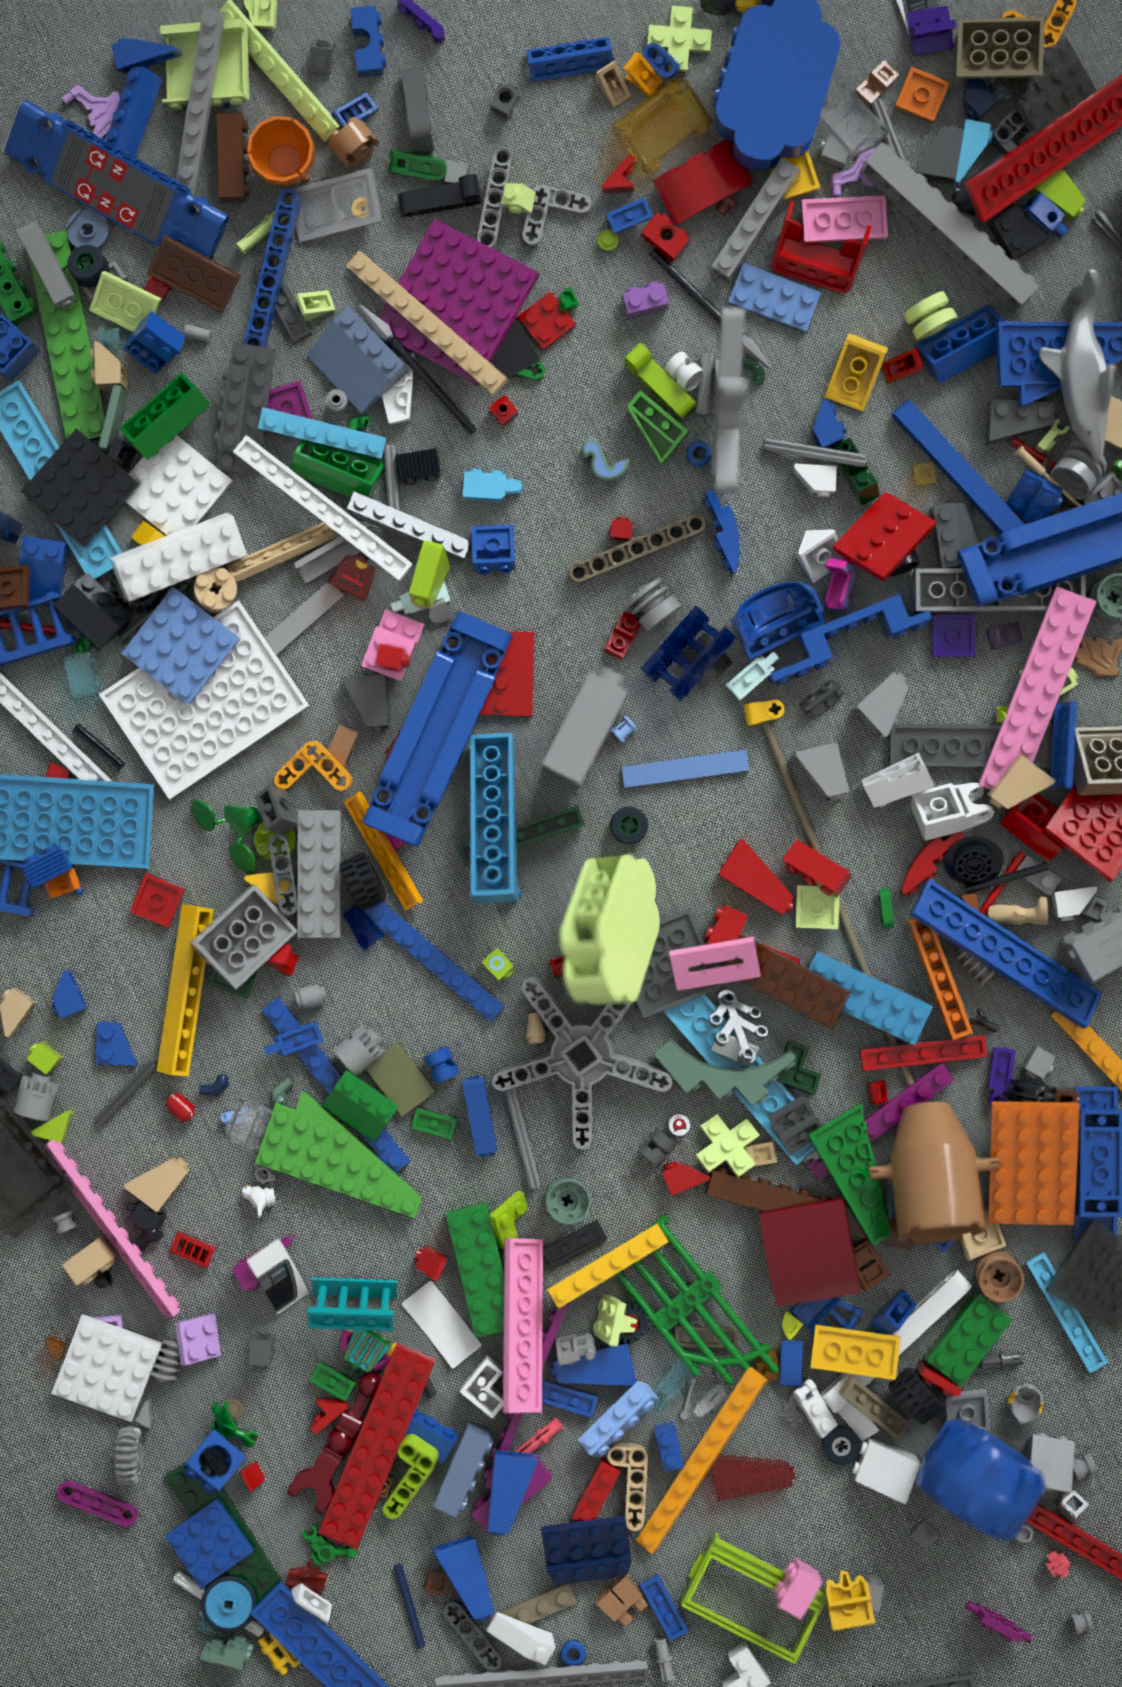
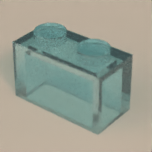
M85 652L63 657L72 699L79 700L99 695V689H102L100 677H96L95 669L98 666L95 656Z

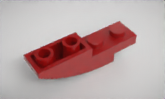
M961 831L950 834L943 841L940 837H937L926 843L908 867L899 892L902 895L906 893L911 895L919 888L917 885L924 880L926 882L935 876L934 871L938 869L933 861L939 862L946 855L945 851L956 841L962 839L965 834Z

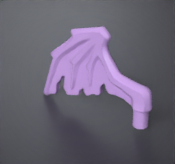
M80 85L73 87L69 90V93L62 97L63 101L67 105L76 99L85 106L86 110L93 109L88 115L90 125H95L93 133L103 138L111 127L113 114L120 101V93L112 91L108 97H92Z
M858 146L855 150L857 159L849 170L832 174L831 186L834 197L841 196V185L848 182H857L858 177H860L863 186L873 187V184L859 171L865 160L875 149Z

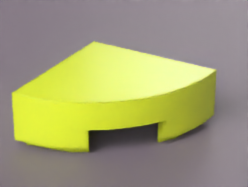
M786 1310L782 1318V1328L786 1337L792 1340L804 1324Z

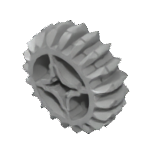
M121 1428L118 1432L115 1449V1473L117 1482L120 1485H137L141 1480L144 1463V1440L142 1431L139 1428Z

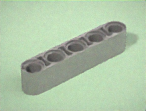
M505 147L497 148L493 154L477 241L479 242L486 237L491 238L493 242L488 246L493 249L497 246L504 205L501 202L505 183H509L512 168V153ZM500 156L508 157V161L505 163H500L497 159ZM497 176H501L505 179L500 184H497L493 181V179ZM491 197H499L500 202L498 204L490 203ZM489 217H494L497 220L493 225H488L485 221Z

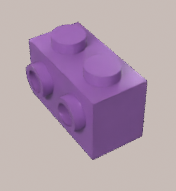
M651 282L641 289L632 287L625 290L626 293L622 295L627 319L668 309L669 302L664 283Z

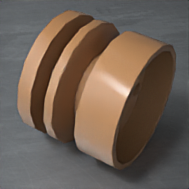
M993 1251L981 1256L976 1263L974 1269L975 1278L983 1293L990 1300L1008 1302L1016 1298L1021 1292L1024 1285V1275L1015 1259L1007 1252ZM996 1270L1000 1271L999 1277L995 1276Z

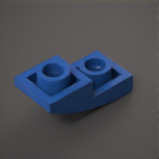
M782 1340L781 1386L802 1387L803 1341Z

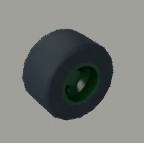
M80 246L69 255L67 261L68 270L75 281L83 287L97 286L101 273L104 271L109 273L108 261L95 246Z
M624 807L613 815L610 829L617 841L623 844H634L645 837L648 831V820L640 809Z

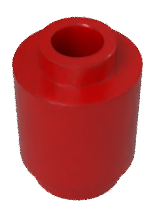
M177 1092L164 1103L168 1107L167 1110L181 1123L184 1120L189 1122L196 1114L193 1111L196 1107L182 1094L179 1095Z

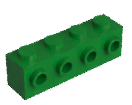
M0 240V304L9 321L14 326H17L37 315L34 310L37 306L32 297H27L25 294L26 285L21 277H16L14 271L17 269L11 259L7 260L4 255L7 250Z

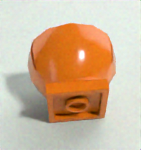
M274 116L260 122L249 136L247 158L253 172L262 178L267 186L289 187L299 182L309 181L308 173L313 168L316 147L309 130L297 120H293L291 117Z

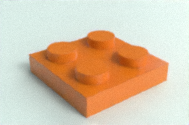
M911 67L894 108L933 124L950 82Z

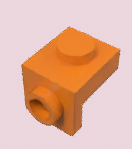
M74 868L44 883L49 898L62 896L81 888Z

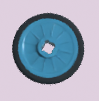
M223 1576L215 1579L207 1586L201 1599V1610L205 1620L211 1627L221 1632H235L246 1627L253 1619L250 1611L257 1605L256 1595L251 1585L237 1576ZM226 1600L233 1602L232 1608L225 1606Z

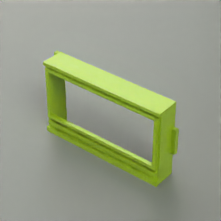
M714 1532L704 1554L699 1552L688 1574L691 1579L680 1599L681 1606L796 1664V1660H798L808 1640V1636L827 1603L826 1589L823 1588L822 1591L818 1589L808 1608L812 1609V1612L792 1651L757 1635L691 1601V1598L711 1558L773 1590L779 1580L782 1581L786 1574L771 1564L720 1539L719 1534Z

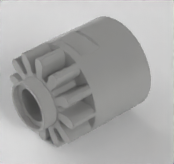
M361 1025L336 1046L334 1052L355 1076H358L385 1052L381 1046L384 1041L373 1028L367 1030Z
M32 1072L30 1077L22 1076L13 1112L24 1117L48 1121L58 1084L50 1081L51 1076L42 1073Z

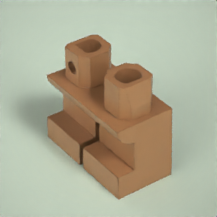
M628 1574L619 1576L611 1586L609 1585L596 1597V1604L614 1622L617 1620L623 1626H626L633 1619V1616L627 1611L631 1606L639 1613L647 1607V1602L642 1596V1590L636 1586Z

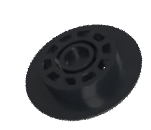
M970 836L956 841L948 849L944 858V866L948 875L955 881L965 885L996 877L1004 864V856L1000 847L992 840L980 836Z

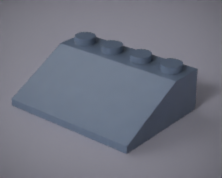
M349 306L332 320L306 354L336 388L346 394L347 399L361 414L365 413L384 393L390 390L395 383L408 373L405 364Z

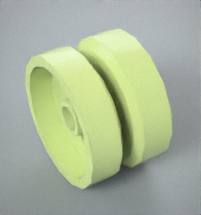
M944 291L922 300L903 314L907 324H917L912 331L917 341L942 331L957 320L958 316L953 308L943 309L949 302Z

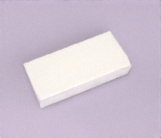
M729 1035V1040L723 1047L716 1045L714 1041L711 1048L712 1051L738 1061L737 1056L740 1052V1047L736 1037ZM719 1037L720 1041H725L724 1038ZM748 1043L749 1047L757 1053L759 1047Z
M849 1402L838 1411L861 1441L879 1431V1428L873 1421Z
M303 1584L292 1588V1595L298 1605L325 1623L329 1622L332 1608L331 1603Z

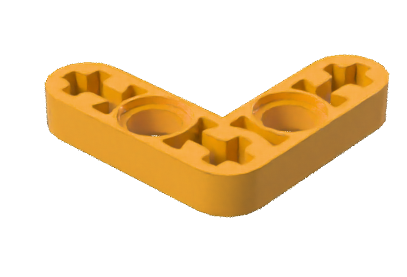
M1057 0L1044 25V39L1047 36L1051 38L1048 45L1044 44V51H1050L1055 47L1076 6L1077 0H1069V5L1064 13L1060 10L1065 0ZM1013 10L1005 12L1001 17L1025 18L1024 15ZM1059 17L1062 20V26H1053L1051 19Z
M318 741L307 742L274 777V783L278 788L288 789L314 766L337 790H346L351 787L353 782L351 774ZM316 746V753L319 756L323 755L324 753L325 756L317 762L316 760L319 759V757L316 754L310 755L311 749L309 747ZM297 759L302 760L304 763V768L301 771H297L294 768V762ZM325 760H330L333 763V768L330 772L323 769V762ZM337 769H339L340 771L336 774L339 777H346V785H339L338 783L340 779L337 776L331 777L330 775L334 774L337 771ZM290 772H292L293 774L296 775V777H295L294 775H290V776L287 778L288 784H287V783H284V784L281 783V781H282L281 775H282V776H286V775H288Z

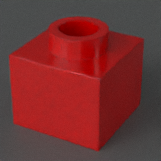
M503 395L488 407L490 413L501 426H504L518 415V410L506 395ZM506 406L507 411L504 413L500 412L499 408Z
M617 517L616 520H612L610 539L631 541L633 522H629V519L624 517Z

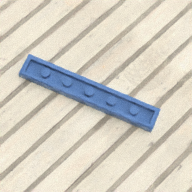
M747 750L624 766L621 768L624 788L749 771Z

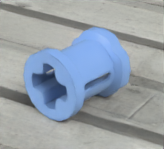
M626 715L623 717L624 720L615 728L612 727L610 729L622 743L625 742V738L633 730H638L636 725Z

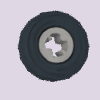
M837 1426L823 1438L822 1450L830 1462L836 1465H846L857 1458L860 1451V1442L857 1435L851 1429L845 1426ZM840 1441H844L843 1443L846 1445V1448L838 1451V1447H835L836 1443L840 1444Z

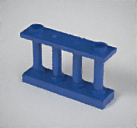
M55 591L45 593L43 598L30 601L29 608L0 610V618L9 616L17 645L15 647L16 650L8 652L5 649L0 631V667L77 644L75 635L64 632L60 614L53 608L54 604L61 598V594H56ZM47 604L56 631L55 638L51 640L44 637L37 607ZM27 610L29 611L36 636L35 644L31 646L25 644L17 613Z
M0 859V863L5 864L0 887V911L34 916L35 908L29 907L30 903L28 902L31 884L25 874L20 900L17 901V904L9 903V899H7L13 866L21 867L23 863Z

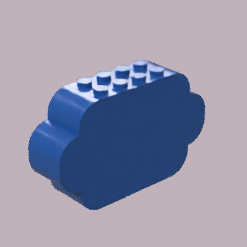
M775 0L772 7L766 5L751 7L743 15L740 26H735L730 44L732 47L728 48L724 66L727 68L723 67L718 85L721 89H716L712 107L716 108L714 126L717 133L722 138L733 142V156L743 167L756 171H767L777 165L781 156L797 158L805 154L811 146L841 44L836 29L828 23L821 22L822 11L816 0Z

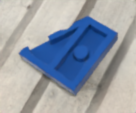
M97 1022L96 1064L136 1066L138 1062L131 1051V1046L124 1035L120 1022Z

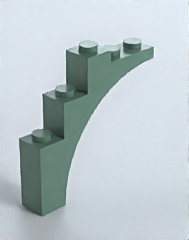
M672 1038L654 1052L657 1059L686 1093L690 1090L692 1092L696 1091L702 1085V1080L719 1099L723 1096L725 1098L729 1097L735 1091L734 1087L736 1086L751 1105L756 1102L759 1105L768 1097L766 1094L769 1089L765 1083L769 1085L779 1077L777 1074L783 1069L785 1071L790 1069L795 1064L794 1060L796 1059V1055L790 1049L780 1057L762 1065L747 1068L720 1067L693 1057L678 1046Z

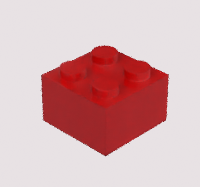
M727 905L717 907L713 915V919H715L713 927L708 926L704 934V938H706L705 943L714 944L737 940L747 921L748 915Z

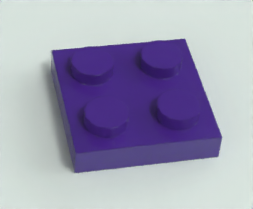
M975 614L931 615L932 657H975Z

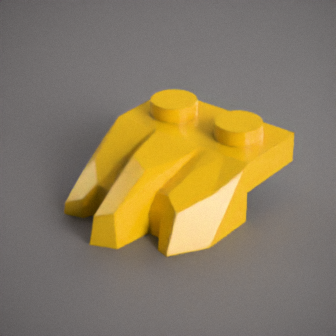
M840 1570L839 1584H835L833 1580H827V1605L833 1632L875 1624L869 1586L861 1575L856 1577L855 1582H851L848 1572Z

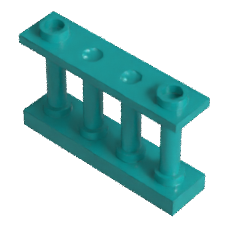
M312 1277V1295L317 1296L316 1307H308V1329L394 1331V1310L388 1309L389 1300L397 1299V1280ZM326 1296L339 1297L337 1308L325 1307ZM347 1297H360L359 1309L346 1308ZM368 1298H381L380 1309H367Z

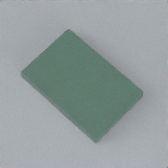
M118 385L113 386L99 442V447L107 454L110 443L116 437H119V427L122 424L129 396L123 387Z

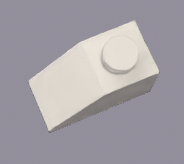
M794 464L793 473L812 493L817 494V497L826 498L830 497V494L835 493L837 466Z
M1097 886L1052 892L1054 917H1061V921L1073 920V915H1080L1097 892Z

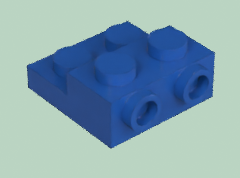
M1025 469L1005 503L1010 509L1022 514L1023 520L1032 523L1053 516L1050 513L1053 507L1058 509L1064 498L1061 496L1063 488Z
M513 525L471 527L473 572L487 575L490 571L499 570V573L508 574L511 570H516Z

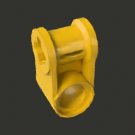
M779 700L743 705L747 726L776 720L784 714V705ZM773 704H776L777 707H781V710L778 711V715H774L773 712H769V709L772 708Z

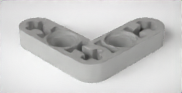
M545 185L536 186L533 191L536 194L544 191V195L547 197L542 198L541 206L537 205L538 196L535 195V205L532 212L540 211L543 217L540 221H533L530 217L531 213H527L523 229V241L529 247H535L540 243L548 208L577 215H586L591 209L590 198L585 194ZM564 195L568 201L565 205H558L555 201L556 197ZM571 197H574L575 203L585 200V204L588 206L579 209L578 204H573V208H570ZM532 226L536 227L535 236L538 238L529 241V237L526 235L531 234Z

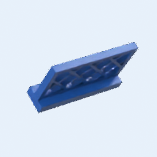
M1077 701L1056 704L1053 711L1049 776L1055 782L1049 788L1071 789Z

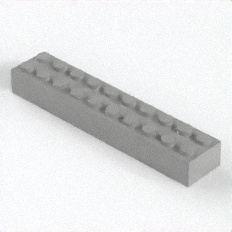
M882 142L865 160L859 172L1014 313L1039 287L1036 284V279L1030 274L1026 275L1021 270V266L1014 259L1010 260L1005 255L1003 248L999 245L995 246L989 241L990 237L984 231L976 229L974 222L969 217H963L958 212L959 209L952 202L948 203L937 188H932L927 184V179L922 174H917L911 169L912 166L907 160H901L896 155V151L892 146L885 145Z

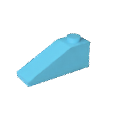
M965 120L962 126L964 133L957 175L952 187L956 188L982 154L987 144H991L993 131H990V123Z

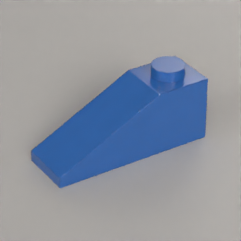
M121 38L118 40V43L111 44L116 67L124 74H128L131 67L146 68L182 56V52L174 46L143 40Z

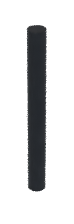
M1044 862L965 886L967 894L1041 873L1049 870L1048 864Z

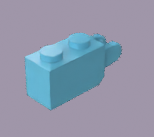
M471 468L469 472L464 471L463 500L502 502L506 498V494L521 493L523 486L517 479H507V474H503L501 470H490V473H482L481 469Z

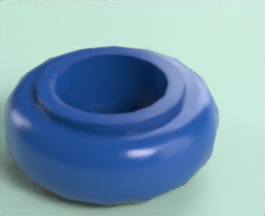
M696 441L688 446L686 457L691 465L703 467L711 460L712 451L707 443ZM700 448L704 450L705 457L702 460H697L693 457L695 449Z
M569 1640L561 1647L560 1657L567 1666H579L585 1660L586 1649L579 1641ZM571 1648L579 1651V1656L575 1659L567 1656V1651Z

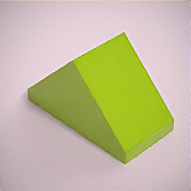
M72 1109L32 1130L31 1134L47 1140L54 1139L55 1142H65L73 1116Z

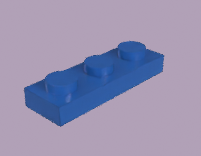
M542 1379V1403L593 1417L598 1400L597 1395Z
M657 1573L641 1582L640 1587L669 1640L672 1641L687 1633L689 1629L659 1574Z

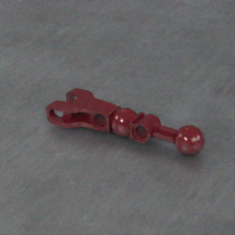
M369 1372L361 1376L358 1382L360 1394L351 1410L346 1409L336 1427L330 1431L327 1437V1444L324 1446L313 1467L300 1471L293 1479L287 1491V1495L294 1498L301 1489L306 1487L312 1488L318 1497L314 1510L319 1514L325 1511L333 1498L335 1486L332 1482V1477L345 1453L349 1452L353 1446V1438L365 1420L361 1416L370 1400L374 1399L382 1376L380 1374Z

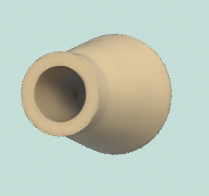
M538 1013L528 1014L526 1033L528 1044L545 1043L547 1036L541 1016Z

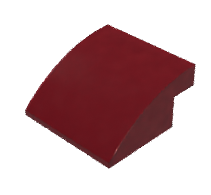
M843 1198L759 1212L766 1259L777 1307L861 1293V1283L856 1266V1251Z

